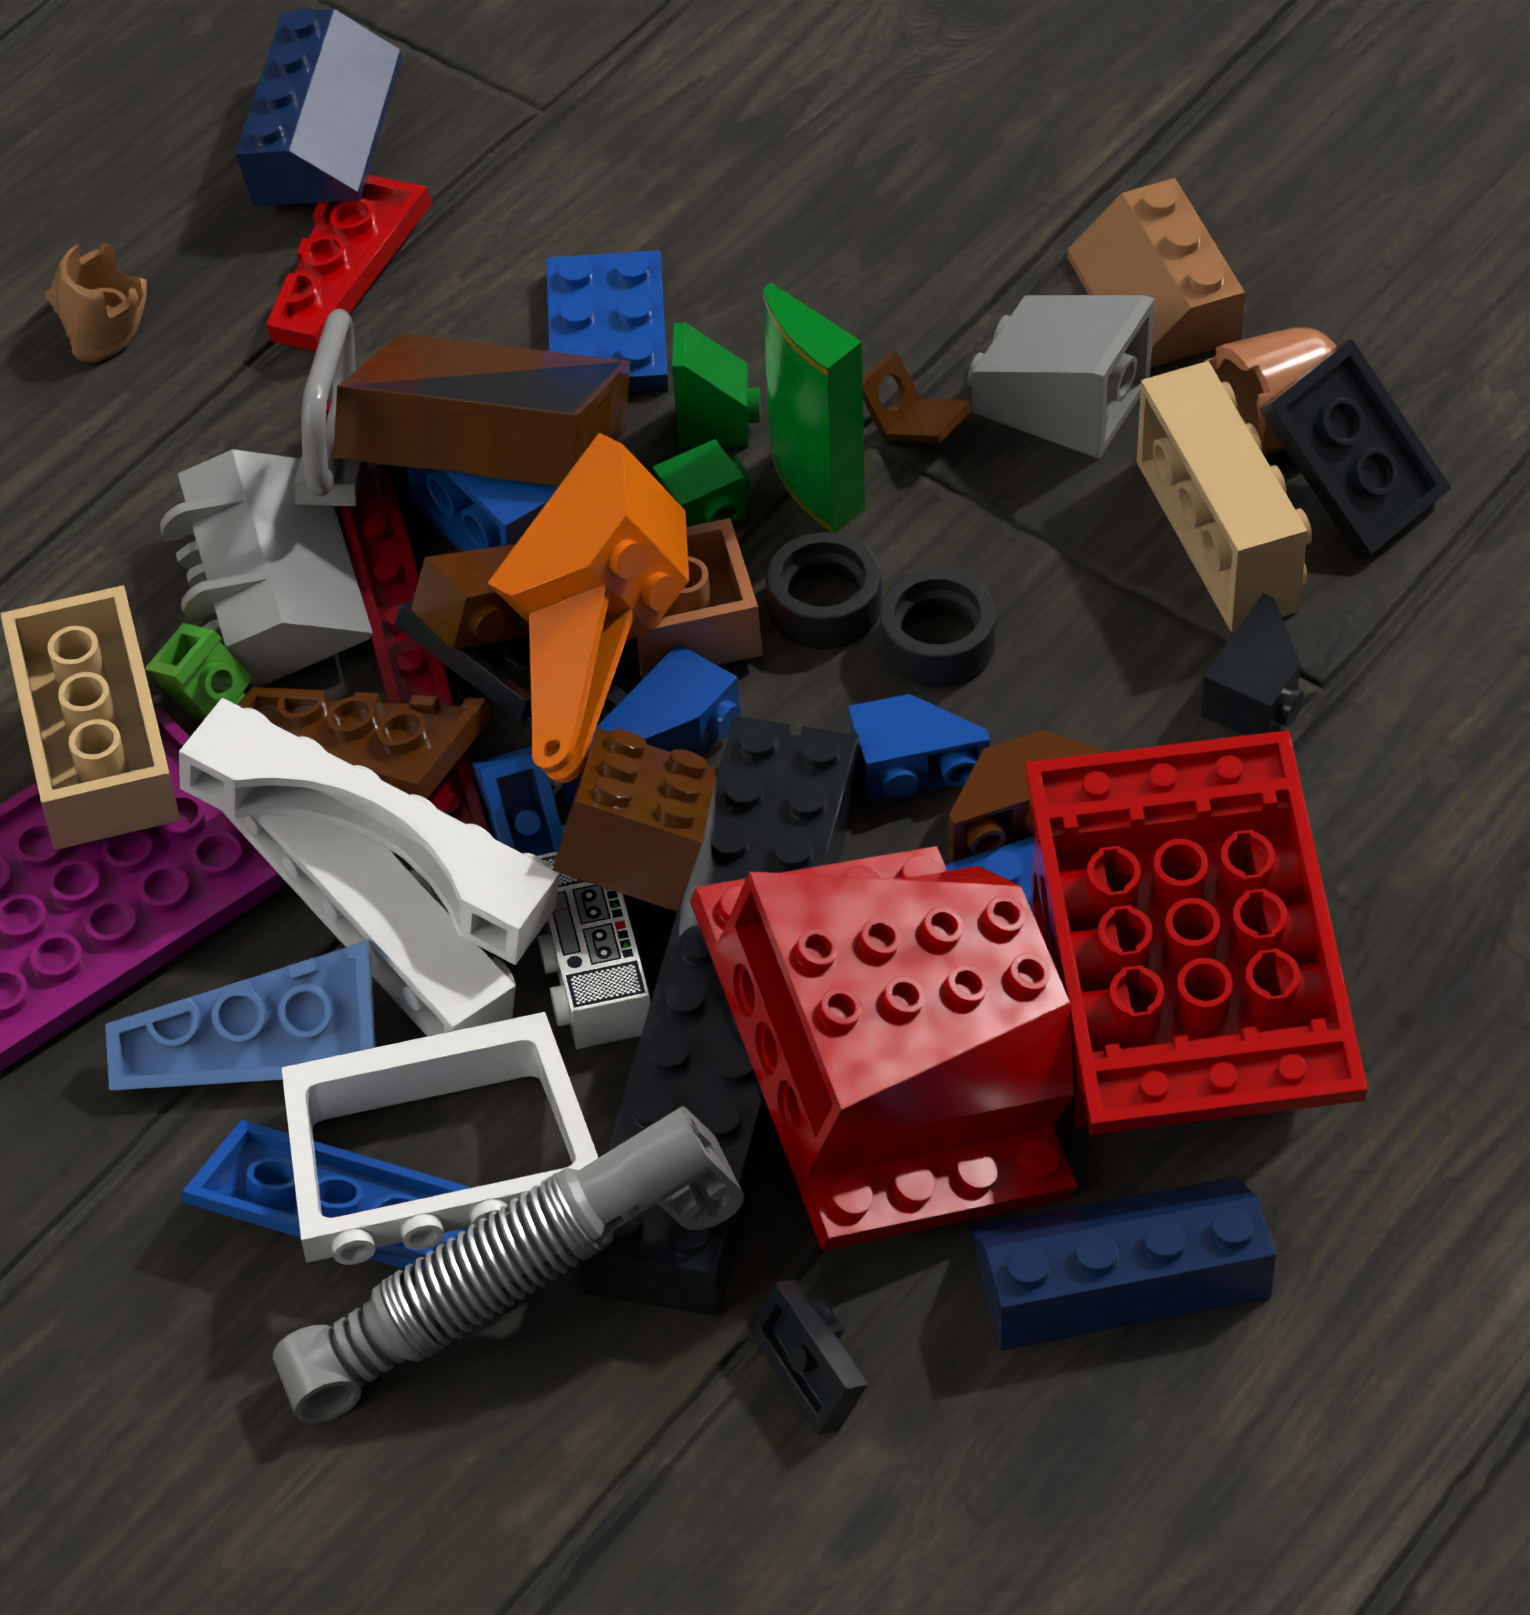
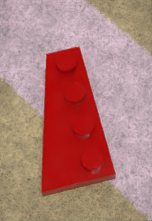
M368 175L361 200L317 203L312 215L315 226L310 238L302 239L296 253L299 264L295 273L286 276L266 324L272 342L312 351L317 350L326 318L334 309H343L349 314L431 206L432 201L427 186Z

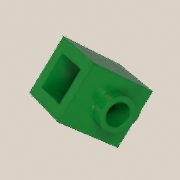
M716 439L652 466L653 477L685 510L686 527L731 518L733 525L735 522L747 518L745 492L750 489L748 474L741 461L737 457L730 459Z

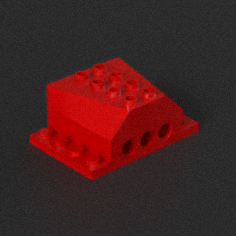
M1289 730L1025 762V781L1035 830L1030 892L1032 909L1036 923L1070 1001L1074 1095L1068 1103L1072 1131L1088 1126L1090 1135L1365 1101L1368 1091Z
M934 846L781 873L749 872L746 879L695 888L690 903L822 1251L1070 1200L1078 1186L1054 1130L1055 1124L1074 1095L1070 1001L1020 885L980 866L947 871L938 847Z

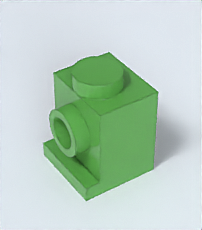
M183 623L146 666L145 670L191 718L204 721L221 698L237 705L246 695L244 689L254 677L220 642L222 638L215 630Z

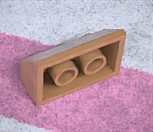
M1176 178L1121 193L1067 249V258L1088 295H1145L1155 299L1151 368L1216 349L1218 346L1241 340L1245 291Z

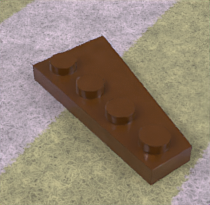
M252 687L237 704L241 708H252L259 711L270 723L297 737L304 736L313 739L326 752L353 766L360 765L372 770L382 781L409 795H420L428 799L493 717L487 699L465 698L462 706L440 705L437 696L413 695L409 704L382 702L379 693L356 692L353 697L343 700H328L323 690Z

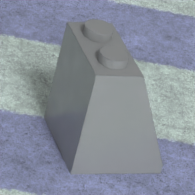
M1025 295L1011 316L1006 314L1001 318L996 327L993 342L985 354L979 352L970 365L967 385L972 387V413L1100 459L1140 398L1141 380L1150 378L1155 299L1145 295Z

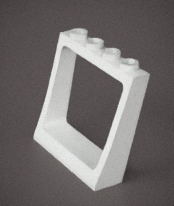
M545 1012L282 1067L300 1234L306 1263L334 1257L341 1264H358L371 1258L375 1253V1248L403 1242L407 1248L414 1250L433 1247L442 1241L444 1233L468 1228L472 1224L478 1226L480 1219H489L491 1212L499 1213L501 1206H510L512 1199H520L523 1192L531 1193L533 1186H540L541 1181L547 1180L549 1176L553 1177L555 1172L559 1173L565 1169L552 1170L328 1218L324 1217L321 1211L313 1140V1126L319 1121L532 1076L540 1079L572 1161V1165L568 1166V1168L580 1170L598 1159Z

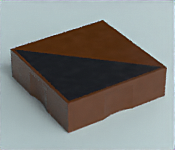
M402 333L337 386L334 458L419 469L456 471L490 478L560 486L598 433L616 441L626 430L630 361Z

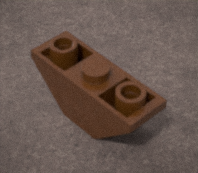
M1045 730L984 748L949 813V855L952 861L956 862L1035 836L1025 781V762L1110 751Z

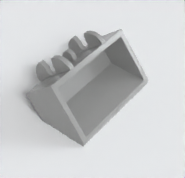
M232 449L178 473L185 503L176 505L164 515L160 523V530L164 542L182 539L188 535H195L196 541L188 543L176 552L178 563L184 568L189 569L187 580L191 589L188 590L181 601L185 621L216 613L217 619L208 622L203 628L212 629L217 632L222 638L220 642L254 677L250 682L253 687H261L369 640L373 632L334 506L295 505L294 481L301 459Z

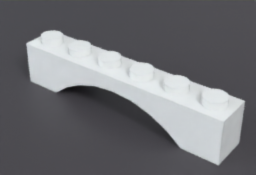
M221 698L179 750L181 790L235 818L259 815L306 817L340 825L374 839L402 857L428 881L447 908L459 936L514 965L517 964L556 909L559 872L553 871L538 856L530 853L522 854L495 840L482 827L475 824H465L441 812L426 798L415 794L409 795L382 781L372 770L360 765L353 766L326 752L313 739L304 736L297 737L270 723L262 713L255 709L241 708Z

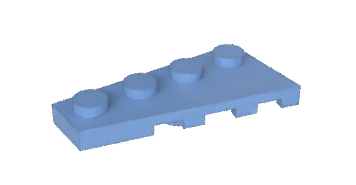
M370 941L361 942L105 1024L109 1090L283 1080L282 1067L376 1048Z

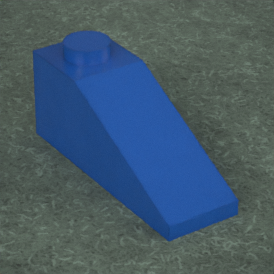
M677 644L612 710L596 729L599 728L608 732L614 729L627 730L641 736L647 745L668 752L680 749L703 756L719 738L725 739L729 736L734 716H741L738 677ZM581 774L574 780L563 783L565 802L569 805L572 804Z

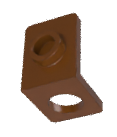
M888 353L863 378V401L884 441L917 442L919 444L939 443L972 410L968 400L920 398L897 353ZM887 375L894 378L898 387L897 400L890 409H886L879 399V386Z

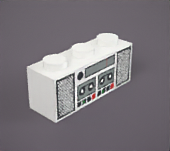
M557 852L539 855L538 857L544 860L552 869ZM559 873L556 909L545 923L547 934L537 936L544 973L557 972L560 986L550 988L557 1025L570 1024L576 1049L641 1036L650 1007V995L623 894Z

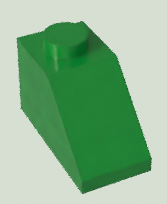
M674 323L672 373L678 448H696L714 439L722 448L749 447V423H760L761 400L760 387L749 388L748 363L689 324Z

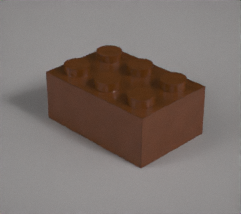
M597 728L572 800L552 870L678 912L703 843L718 768L708 765L703 757L687 750L677 749L668 752L647 745L641 736L627 730L614 729L608 732Z

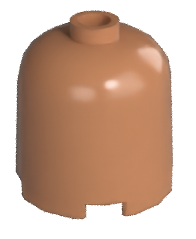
M1293 327L1216 347L1217 353L1215 357L1204 360V362L1209 361L1221 383L1228 382L1236 397L1237 410L1245 424L1251 423L1254 425L1261 441L1262 453L1264 456H1267L1285 448L1258 409L1337 345L1320 331L1307 327Z

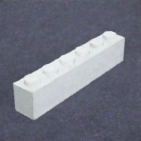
M223 812L345 947L370 941L372 976L427 1037L512 1019L516 984L508 967L496 957L490 959L478 945L459 936L450 915L434 899L428 882L416 870L408 871L391 850L374 839L343 826L306 817L259 815L235 818Z

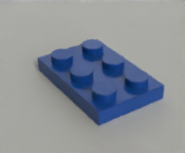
M660 250L546 258L549 351L630 361L628 393L669 391Z

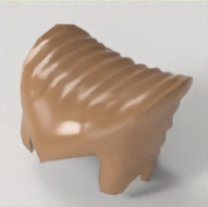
M102 243L99 249L91 251L82 257L79 254L78 244L67 251L58 265L50 289L45 292V299L49 301L58 317H60L66 335L70 340L72 353L79 361L95 364L112 358L129 345L138 330L147 297V281L143 278L118 272L115 249L109 244Z

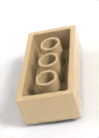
M1209 361L1141 380L1137 464L1230 631L1234 632L1239 628L1263 593L1275 598L1282 617L1299 612L1302 585H1305L1308 580L1304 561L1306 545L1312 541L1310 523L1305 512L1301 508L1295 509L1289 500L1280 469L1276 465L1270 466L1264 457L1256 428L1251 423L1245 424L1237 410L1236 397L1228 382L1221 383Z
M124 585L0 613L41 804L54 850L181 821Z

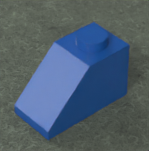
M532 747L470 763L490 835L495 840L522 854L530 853L539 856L557 852L563 829L549 777L533 762Z

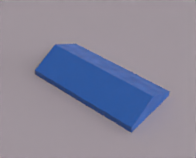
M241 1120L183 1189L182 1202L301 1238L289 1133ZM314 1141L321 1211L324 1217L334 1218L472 1188ZM468 1228L444 1233V1238L440 1243L427 1249H410L403 1242L375 1248V1253L369 1259L405 1269V1266L409 1263L415 1265L416 1259L419 1257L426 1258V1253L430 1250L436 1252L437 1246L440 1244L447 1245V1240L451 1237L457 1239L459 1232H468Z

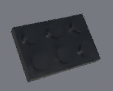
M1353 339L1337 345L1258 409L1358 558L1372 555L1451 489V486Z

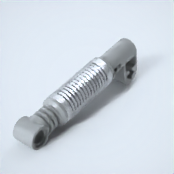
M681 1106L582 1169L576 1170L567 1167L559 1173L555 1172L553 1177L549 1176L547 1180L541 1181L540 1186H533L531 1193L523 1192L520 1199L514 1198L511 1200L510 1206H501L499 1213L491 1212L489 1219L482 1218L479 1220L478 1226L472 1224L468 1227V1232H459L457 1239L451 1237L447 1240V1245L440 1244L437 1246L436 1252L430 1250L426 1253V1258L419 1257L416 1259L415 1265L409 1263L405 1266V1271L398 1270L387 1279L385 1278L382 1280V1283L372 1289L371 1299L363 1304V1309L357 1308L348 1314V1318L342 1317L334 1323V1328L328 1325H312L290 1333L277 1344L273 1350L272 1358L294 1415L299 1421L311 1424L330 1421L345 1414L360 1399L361 1387L366 1384L365 1380L373 1381L380 1376V1371L385 1373L395 1366V1362L400 1364L406 1359L420 1362L426 1357L430 1358L433 1353L436 1354L445 1345L449 1346L452 1337L460 1339L462 1337V1330L470 1333L473 1324L477 1326L483 1324V1317L491 1320L494 1311L498 1313L504 1311V1304L512 1307L515 1298L520 1300L525 1298V1291L533 1294L536 1284L544 1287L546 1285V1277L550 1280H555L557 1271L563 1274L567 1272V1264L576 1267L578 1258L586 1261L592 1254L595 1255L598 1251H602L605 1246L613 1241L616 1229L656 1204L681 1226L689 1230H702L726 1221L740 1208L744 1195L715 1135L687 1108ZM411 1270L415 1271L414 1276L410 1274Z

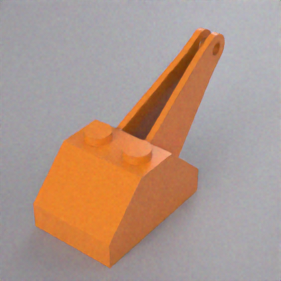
M598 433L487 583L529 623L532 759L542 771L557 783L570 782L577 778L584 770L593 735L625 642L653 631L689 582L685 510L623 444L601 433Z

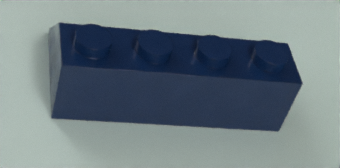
M298 9L293 12H282L235 153L253 206L361 200L403 59L399 48L335 9Z
M1235 1176L969 1227L970 1240L1001 1351L1270 1299L1272 1294L1276 1252L1257 1195Z

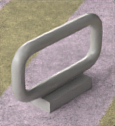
M334 309L326 318L304 389L301 410L303 455L294 481L295 505L356 506L368 462L334 458L337 386L356 371L353 322L348 312L343 309ZM333 382L332 402L326 420L327 400Z

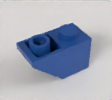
M911 694L848 706L849 733L859 735L860 782L867 803L885 799H902L911 794L950 786L962 787L965 785L983 749L990 747V737L987 729Z

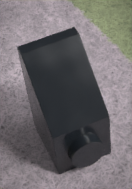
M1264 593L1208 669L1203 679L1201 716L1242 735L1277 732L1281 725L1291 726L1298 716L1304 700V693L1298 690L1301 663L1275 598Z

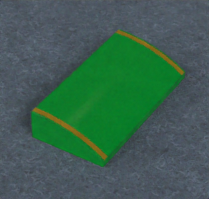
M769 283L762 291L770 457L782 485L798 506L827 532L837 533L865 510L862 341L773 283Z

